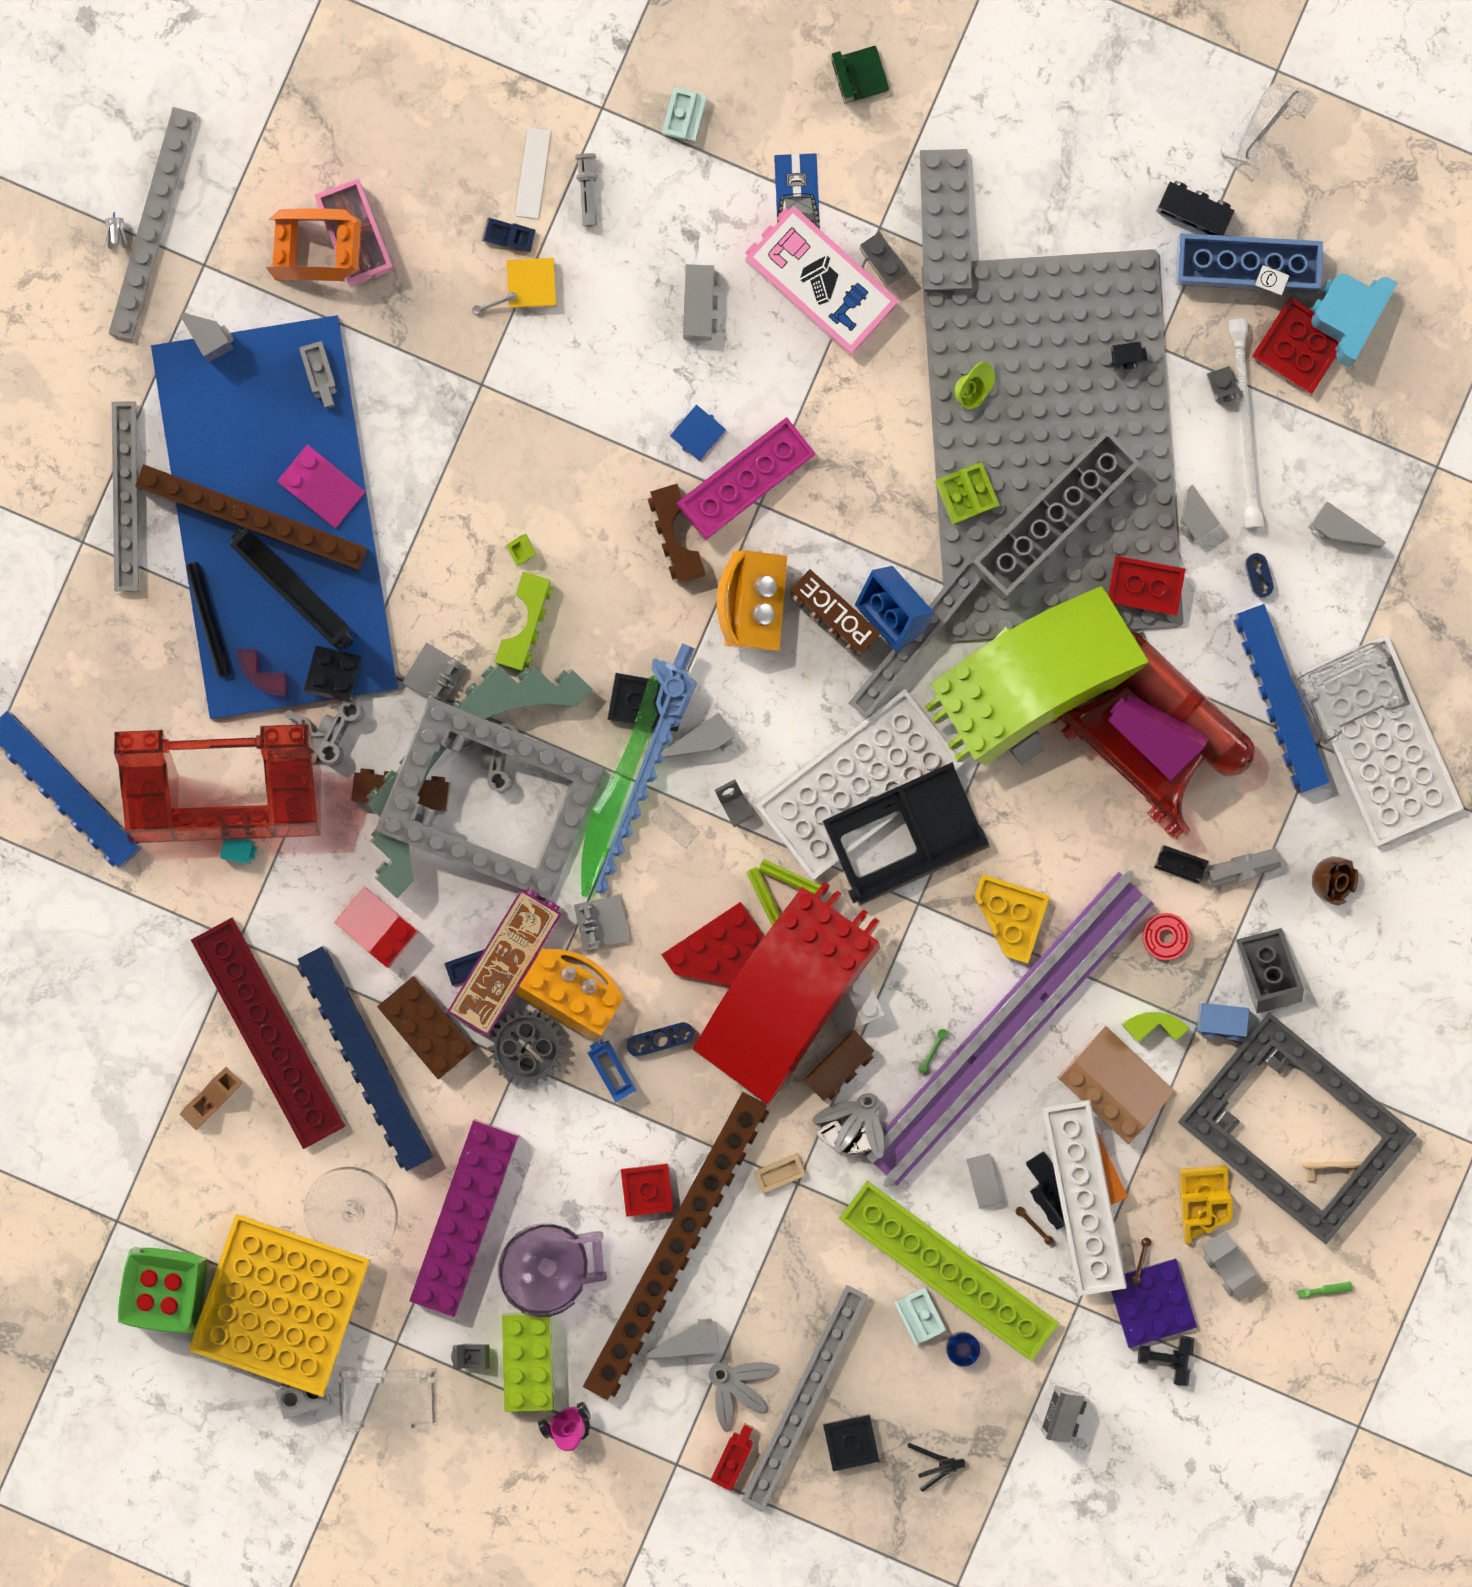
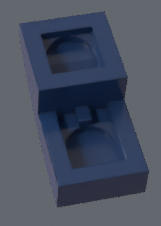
M487 218L481 241L530 253L536 230L515 223L510 224L493 218Z

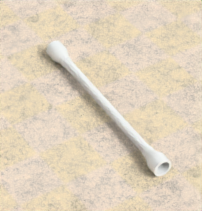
M1247 319L1229 320L1228 324L1237 356V377H1239V401H1241L1240 413H1242L1241 425H1243L1241 428H1243L1242 437H1244L1242 440H1244L1243 452H1245L1244 464L1246 467L1245 476L1248 498L1244 514L1245 529L1264 527L1263 514L1258 506V500L1255 498L1256 483H1254L1255 471L1249 416L1250 408L1248 404L1249 396L1247 395L1248 383H1246L1247 374L1245 373L1247 371H1245L1246 359H1244L1248 323Z

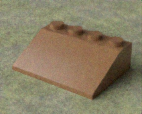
M1107 1026L1093 1038L1057 1077L1081 1101L1090 1099L1093 1112L1127 1144L1145 1128L1175 1092Z

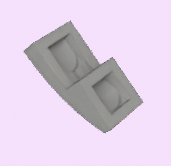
M990 1153L966 1159L979 1209L1001 1204L1002 1199Z

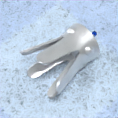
M113 212V217L105 219L107 230L103 246L106 245L108 237V248L111 249L113 243H117L119 237L121 247L125 248L128 243L124 232V218L115 217V212Z

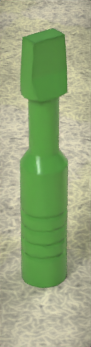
M1349 1281L1324 1285L1322 1288L1298 1290V1297L1308 1298L1311 1295L1317 1294L1329 1295L1352 1291V1284Z

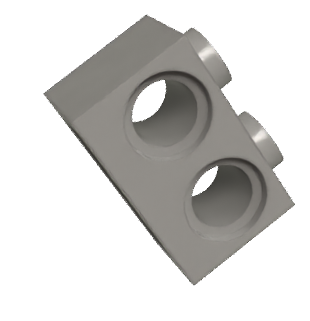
M283 1383L280 1384L281 1389L275 1392L284 1420L332 1403L328 1389H326L324 1397H312L307 1391ZM287 1393H294L297 1396L298 1401L295 1405H290L286 1402L285 1396Z

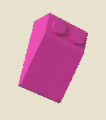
M306 445L277 481L335 529L365 493L364 490L309 445Z

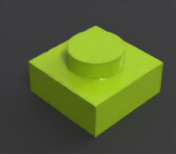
M527 534L519 536L506 545L516 566L525 563L537 555Z

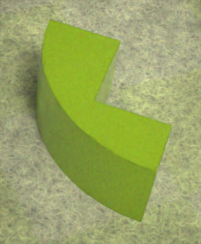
M1160 1012L1136 1014L1121 1023L1136 1042L1143 1039L1158 1024L1173 1041L1178 1040L1190 1029L1178 1018Z

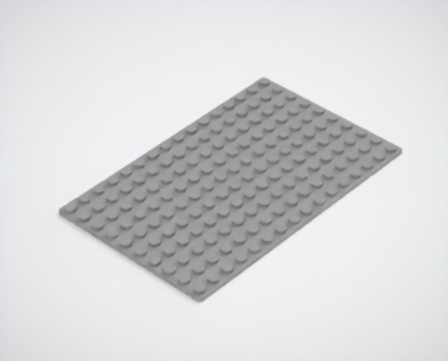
M1155 249L971 261L972 289L963 291H924L922 266L936 480L982 462L1000 505L952 525L937 489L943 588L969 556L974 560L1105 430L1108 429L1140 462L1006 597L1002 599L982 578L947 620L946 636L948 641L994 639L1004 627L1011 630L1032 617L1095 588L1103 586L1108 593L1115 556L1180 568L1158 252ZM1141 342L1142 348L1146 347L1147 362L1138 364V368L1125 370L1124 366H1120L1119 371H1113L1112 345ZM986 361L994 369L995 384L983 403L974 409H966L956 401L954 395L956 383L961 377L968 375L976 364ZM1182 593L1177 616L1115 605L1130 630L1178 627L1183 624Z

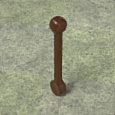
M1023 1207L1016 1208V1214L1022 1216L1044 1238L1045 1244L1051 1245L1054 1241L1053 1237L1047 1236L1025 1213Z
M1144 1238L1141 1241L1143 1247L1136 1274L1132 1277V1282L1135 1285L1141 1282L1140 1274L1147 1248L1151 1245L1149 1238Z

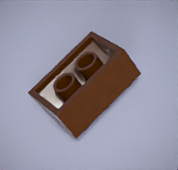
M853 1030L803 1081L823 1101L827 1098L831 1101L840 1092L838 1087L844 1081L848 1084L857 1075L855 1070L860 1065L865 1067L874 1058L872 1055L874 1050Z

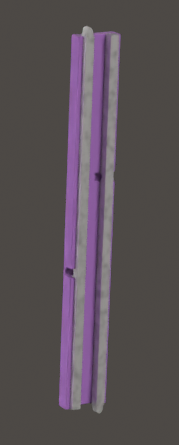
M1132 870L1125 872L1123 875L1120 872L1114 875L883 1129V1157L880 1159L876 1158L872 1151L863 1154L887 1176L883 1182L884 1187H889L893 1183L897 1186L1053 1016L1055 1011L1064 1004L1154 905L1145 894H1142L1130 883L1134 874Z

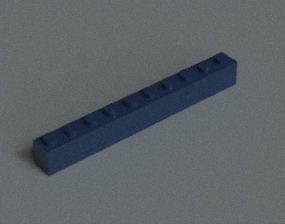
M321 946L298 958L299 964L296 967L302 978L307 977L310 983L307 988L312 998H317L321 1004L318 1010L324 1020H329L332 1026L329 1031L335 1042L340 1041L343 1047L340 1050L341 1055L346 1063L350 1061L354 1069L351 1071L355 1082L357 1084L361 1082L365 1090L362 1092L366 1103L373 1105L376 1111L373 1113V1117L378 1126L383 1125L386 1131L384 1138L388 1146H394L397 1155L394 1157L401 1169L405 1168L407 1172L432 1159L433 1155L326 947Z

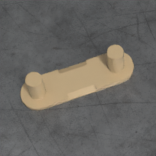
M1304 1162L1302 1167L1307 1168V1181H1315V1168H1349L1350 1177L1361 1162Z

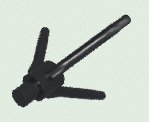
M907 1444L908 1448L939 1460V1467L918 1474V1477L922 1478L939 1473L920 1488L922 1492L944 1476L956 1472L957 1469L965 1468L963 1458L955 1460L954 1457L947 1458L917 1445Z

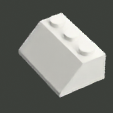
M865 970L832 1013L840 1034L885 1015Z

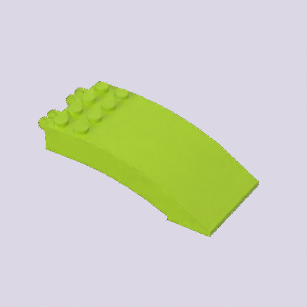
M1100 586L1032 617L963 659L930 683L937 697L928 702L925 708L928 712H932L940 706L944 707V709L932 717L935 724H939L950 717L960 735L950 741L947 746L950 750H955L963 744L967 746L955 755L954 758L957 762H962L973 756L975 761L986 766L1044 725L1109 689L1112 690L1150 662L1105 588Z

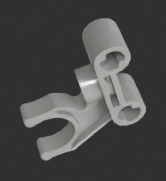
M351 700V703L344 701L335 717L329 714L324 716L316 733H314L313 726L308 718L288 710L285 713V717L295 720L300 724L303 733L302 738L297 745L289 748L283 747L276 741H272L270 748L281 752L288 758L319 756L320 760L328 765H338L344 757L343 750L338 745L349 723L360 722L364 718L365 710L360 703ZM356 706V714L348 716V709H353ZM334 748L333 752L336 755L332 760H329L327 752Z
M500 724L502 727L510 728L512 731L519 733V730L511 724ZM468 739L464 741L461 749L469 751L476 748L480 743ZM483 745L480 763L481 766L489 767V787L500 793L509 791L513 782L511 776L504 772L506 754ZM501 775V778L505 780V784L499 788L495 780Z

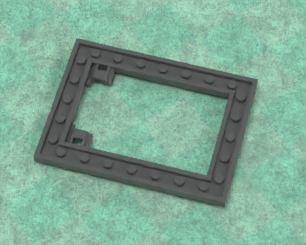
M1270 1012L1263 1017L1178 1120L1180 1125L1325 1245L1417 1135ZM1277 1051L1284 1055L1281 1061L1273 1056ZM1263 1061L1273 1067L1279 1074L1291 1061L1382 1136L1380 1141L1323 1210L1230 1135L1240 1121L1225 1109L1229 1104L1227 1100L1256 1065L1260 1066ZM1221 1118L1228 1123L1225 1129L1217 1124Z

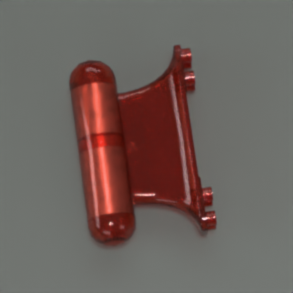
M1130 630L1150 663L1103 697L1089 704L1077 706L1050 723L1053 725L1061 720L1066 726L1060 732L1069 741H1073L1076 736L1082 741H1086L1146 798V801L1152 806L1147 814L1156 823H1160L1165 818L1169 822L1168 826L1164 829L1165 832L1173 839H1178L1181 834L1187 836L1191 831L1183 818L1182 801L1186 787L1201 763L1205 760L1223 776L1234 777L1241 775L1249 769L1254 761L1255 746L1251 738L1153 645L1141 634ZM1132 695L1205 734L1209 738L1205 747L1170 781L1108 721L1112 715L1109 711L1121 697L1126 700Z

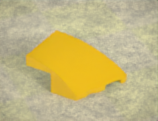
M1226 1165L1179 1169L1185 1244H1190L1192 1239L1203 1233L1208 1234L1214 1231L1216 1227L1223 1226L1232 1221V1197L1228 1191V1168Z

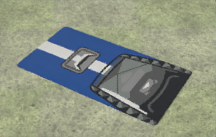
M817 154L775 155L777 217L785 208L790 210L794 206L820 229Z

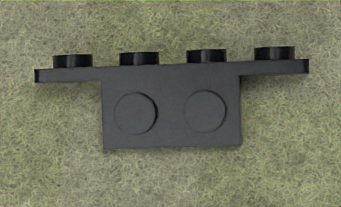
M1042 1151L1026 1162V1166L1038 1181V1184L1030 1190V1193L1036 1204L1046 1214L1048 1221L1054 1225L1056 1230H1059L1065 1226L1054 1166L1047 1154Z

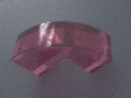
M237 649L239 665L246 678L254 686L268 694L287 697V673H259L258 650Z

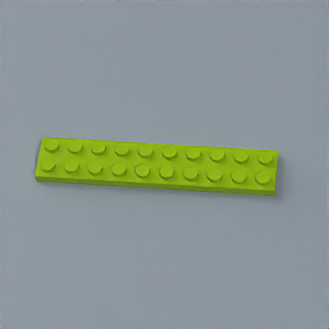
M866 1180L839 1217L842 1222L1030 1361L1033 1360L1059 1324L1056 1319L868 1180Z

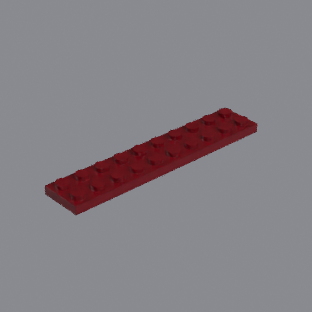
M234 917L191 939L194 948L302 1148L305 1149L346 1127Z

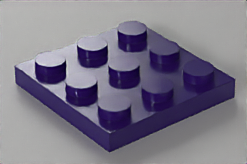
M1176 1258L1142 1268L1140 1274L1141 1282L1138 1285L1132 1282V1277L1135 1276L1137 1270L1124 1273L1126 1289L1111 1291L1128 1348L1197 1328Z

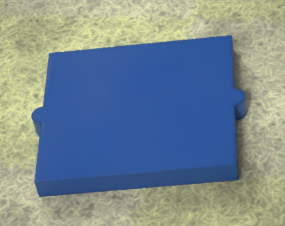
M696 404L672 432L670 437L682 446L683 451L687 450L700 461L726 429L713 419L714 416L712 414H707Z

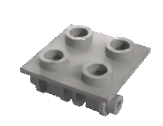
M426 642L402 683L426 698L431 697L446 703L467 666Z
M620 895L574 905L584 951L630 941Z

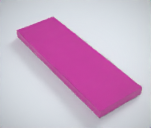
M786 417L680 499L676 505L706 541L806 463L816 453Z

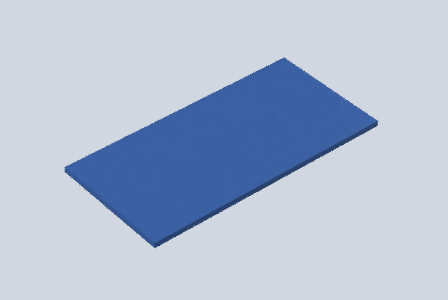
M339 316L230 332L235 340L231 342L234 349L210 363L202 355L194 339L151 345L171 475L367 547L369 551L360 572L252 532L357 634L354 638L355 641L346 650H342V652L362 656L353 696L398 689ZM319 341L323 342L336 385L337 393L331 394L335 407L329 409L324 407L322 398L316 399L315 394H313L299 349ZM306 445H309L365 491L336 529L277 482ZM176 503L185 565L191 562L199 563L230 670V674L219 677L216 673L187 573L210 719L334 700L333 698L304 692V686L315 646L339 650L332 646L229 545L232 542L231 536L238 529L243 531L244 528Z

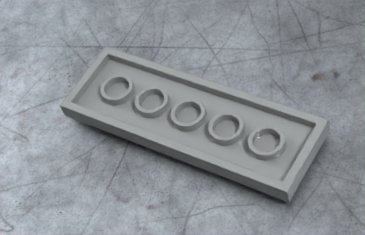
M967 149L920 150L924 291L971 290Z

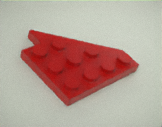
M739 902L661 955L675 975L731 986L764 937L742 903Z

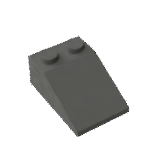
M1282 928L1236 940L1249 993L1257 1014L1303 1002L1304 988Z
M1058 1385L1055 1386L1041 1428V1432L1046 1439L1070 1442L1071 1437H1076L1079 1429V1424L1076 1422L1079 1414L1083 1415L1087 1404L1082 1393Z

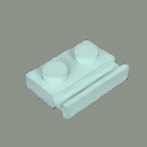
M674 87L662 134L696 142L707 95Z
M925 1287L894 1302L915 1346L946 1331Z

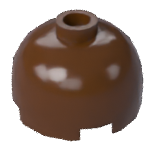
M1336 856L1320 861L1312 874V887L1315 894L1323 901L1333 905L1346 903L1345 898L1350 892H1355L1358 884L1359 872L1357 869H1354L1353 862Z

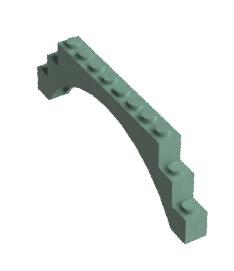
M490 665L481 674L483 679L477 685L472 683L464 692L467 696L461 702L455 701L451 706L487 719L493 715L524 706L553 704L577 707L593 689L571 669L567 672L563 670L555 678L557 683L554 685L536 667L523 670L518 676L520 681L517 683L499 665L494 667ZM450 731L448 738L455 741L457 734ZM440 746L439 751L434 752L419 791L430 769L447 749L446 747ZM404 757L399 761L401 765L404 760ZM400 767L395 772L391 770L383 778L385 783L379 789L375 787L366 796L368 801L365 804L379 817L382 814ZM374 829L371 833L373 838L370 842L390 859L388 863L384 861L375 870L377 875L374 878L394 897L398 898L414 881L409 844L377 832Z

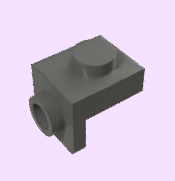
M464 1343L453 1345L451 1353L453 1369L490 1368L489 1344Z

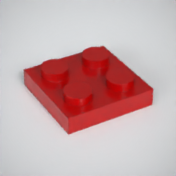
M668 1163L620 1169L626 1217L674 1211Z

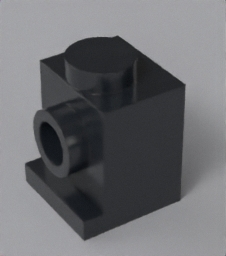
M1141 342L1112 345L1111 347L1114 372L1119 371L1120 366H1124L1125 370L1138 368V364L1147 362L1146 347L1142 348Z

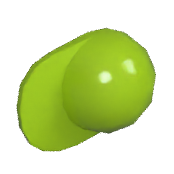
M986 361L980 362L971 369L968 375L961 377L957 381L954 395L958 404L966 409H974L983 403L995 384V372L991 364Z

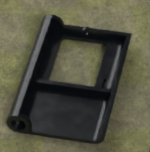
M953 762L822 821L851 887V890H848V894L853 904L858 903L859 906L990 847L984 831L977 822ZM895 811H900L915 844L916 851L862 877H857L841 842V837Z

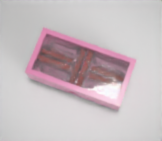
M359 178L314 195L319 209L349 210L352 216H356L361 221L359 267L353 275L348 274L345 277L350 288L394 272L393 265ZM324 221L336 251L338 221Z

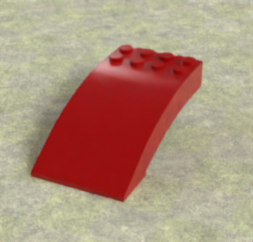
M826 882L821 885L814 895L804 887H801L747 960L693 1047L696 1053L767 1105L771 1103L796 1070L797 1065L826 1021L881 948L879 941L871 936L880 921L874 918L867 928L862 930L859 926L866 919L867 911L864 909L860 911L853 922L838 913L833 907L841 897L842 893L839 891L834 892L827 903H824L821 899L830 887Z

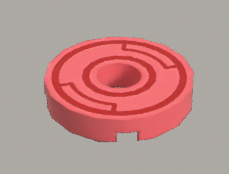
M1160 913L1153 916L1146 923L1142 931V941L1145 949L1153 957L1160 960H1172L1181 956L1186 951L1190 942V931L1187 924L1179 916L1172 913ZM1163 930H1169L1173 935L1171 942L1167 944L1163 943L1159 938Z

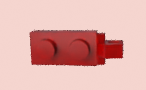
M744 1423L740 1433L734 1432L732 1437L729 1438L711 1476V1482L732 1491L752 1449L753 1441L748 1439L753 1430L752 1426Z

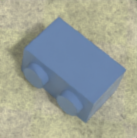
M1199 1003L1196 1031L1202 1032V1037L1216 1038L1218 1033L1226 1034V1039L1240 1041V1036H1247L1249 1008Z

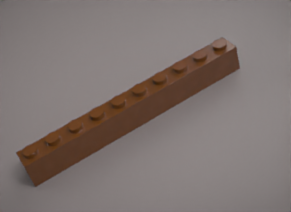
M143 464L135 487L139 490L241 528H247L252 532L360 572L369 551L365 546Z

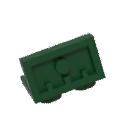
M876 46L841 55V51L831 53V62L844 104L889 91Z

